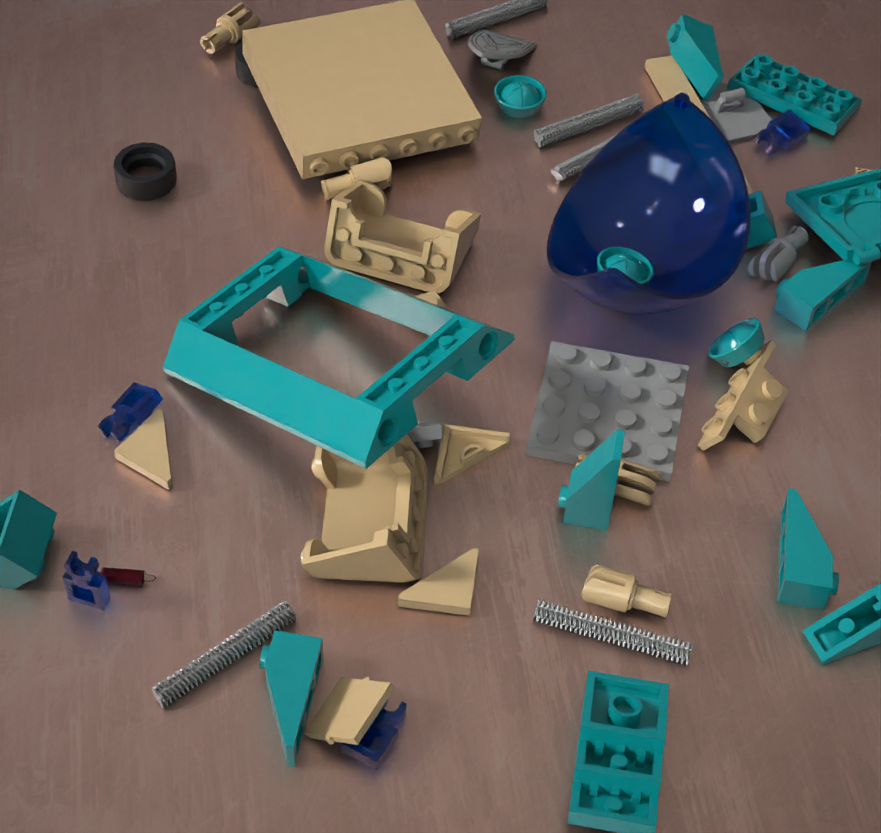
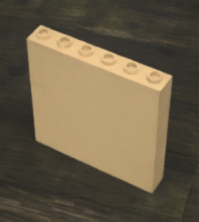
M402 0L243 30V56L302 179L349 170L352 165H358L382 157L393 160L479 141L482 117L414 0Z

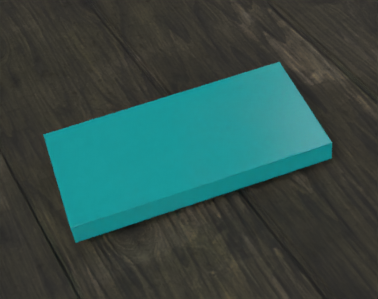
M764 54L754 55L729 79L727 86L730 90L743 88L746 97L833 136L858 111L862 102L861 98L854 96L849 90L833 87L826 84L821 78L810 77L799 72L796 67L782 65Z

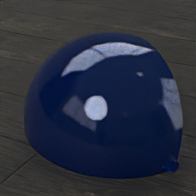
M679 93L673 98L653 107L614 136L596 154L575 180L554 217L547 241L548 264L551 270L570 289L596 305L621 313L640 315L677 310L701 300L720 288L735 273L742 261L749 240L751 224L750 200L743 171L723 133L700 108L690 101V97L686 93ZM610 247H624L635 250L650 261L654 268V276L644 286L616 268H608L598 272L597 256L601 251Z

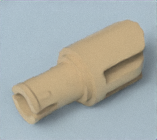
M240 2L217 19L215 29L201 37V46L205 50L211 45L207 49V53L213 54L226 42L237 43L243 38V30L257 28L261 24V19L257 15L252 17L253 12L248 7L244 8V4Z
M382 157L358 165H352L347 174L321 180L326 200L336 197L358 181L373 184L381 190L389 188L392 184L391 163L388 159Z
M581 453L578 458L580 462H577L576 466L579 465L587 457V455ZM621 459L614 495L650 506L652 502L650 494H654L657 487L654 481L659 480L662 472Z
M594 565L589 570L582 589V598L585 602L626 613L627 610L631 611V608H635L666 618L672 593L639 585V581L635 580L636 576Z

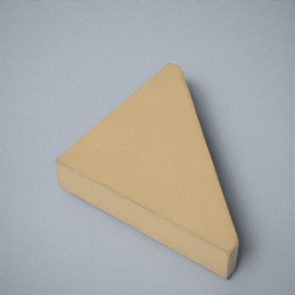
M158 408L114 450L117 460L169 490L172 487L164 415L163 410Z
M444 424L443 439H441L434 474V484L440 485L509 446L511 433Z
M472 548L401 592L398 596V607L470 616L479 549Z

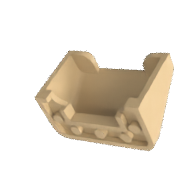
M362 181L356 182L332 199L324 245V253L331 264L426 292L436 290L437 293H441L452 284L476 236L481 218V213L459 209L448 216L445 228L440 229L385 214L386 196L379 187Z
M406 434L367 469L316 445L315 458L312 460V470L315 477L326 486L327 494L321 541L319 539L308 540L301 551V563L304 570L309 572L314 578L397 583L419 580L422 577L428 470L422 454L409 436Z

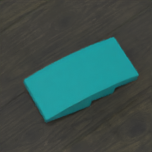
M588 671L567 824L617 833H655L657 827L658 795L662 777L663 750L666 741L669 684Z

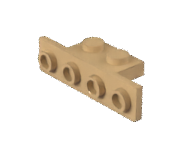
M772 340L763 344L754 355L745 360L741 369L730 378L728 392L715 405V408L718 410L702 428L704 435L698 447L703 451L724 440L732 424L753 443L765 437L789 391L764 368L776 346Z

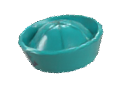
M522 75L506 77L500 80L494 88V95L500 110L514 118H526L536 114L544 103L547 94L542 83L534 78Z
M610 247L601 251L597 256L598 278L608 289L617 293L635 294L641 291L654 276V268L650 261L635 250L624 247Z
M750 318L727 329L710 346L708 352L710 358L724 367L736 366L750 358L761 348L765 340L760 321L756 318Z

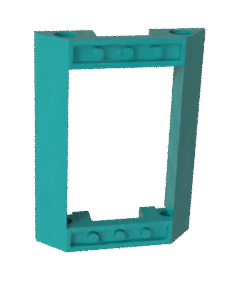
M278 246L179 319L163 369L165 373L367 469L418 425L413 400L445 372L466 381L470 380L509 346L515 338L514 334L311 256ZM311 286L314 290L427 334L430 337L358 397L353 398L237 346L239 343L232 321L241 317L244 312L264 298L288 307L302 296L301 293Z

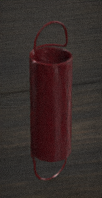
M103 567L101 572H92L102 573L103 583L143 585L145 581V570Z

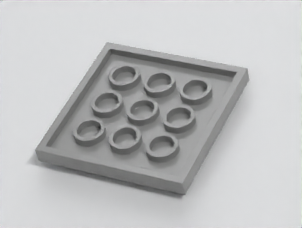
M551 341L525 455L576 465L577 462H580L578 458L581 453L589 456L617 429L624 430L625 435L621 459L660 470L662 473L659 481L670 482L689 366Z

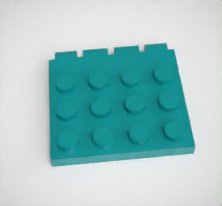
M881 168L786 192L785 203L845 262L853 261L856 265L880 259Z

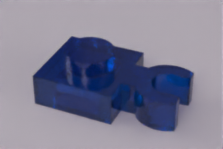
M789 109L769 121L766 129L759 132L755 143L769 142L770 145L766 153L771 155L777 151L780 144L788 149L805 139L811 128Z
M133 382L110 407L114 413L104 418L98 425V428L105 437L108 438L112 434L115 440L120 442L128 435L129 427L133 423L141 425L153 413V410L161 403L163 398L157 389Z
M72 551L64 564L66 572L62 577L68 599L104 611L111 597L106 576L97 571L99 567L98 560L95 557H91L86 564L78 558L76 551Z
M387 699L359 744L340 743L341 752L378 770L398 739L399 729L394 726L401 724L406 717L407 703L403 701L395 711H387L384 709L388 703Z

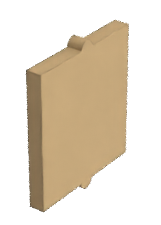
M341 677L304 731L305 735L308 738L327 740L330 745L335 742L358 745L395 689L390 682L372 681L369 677L364 679Z

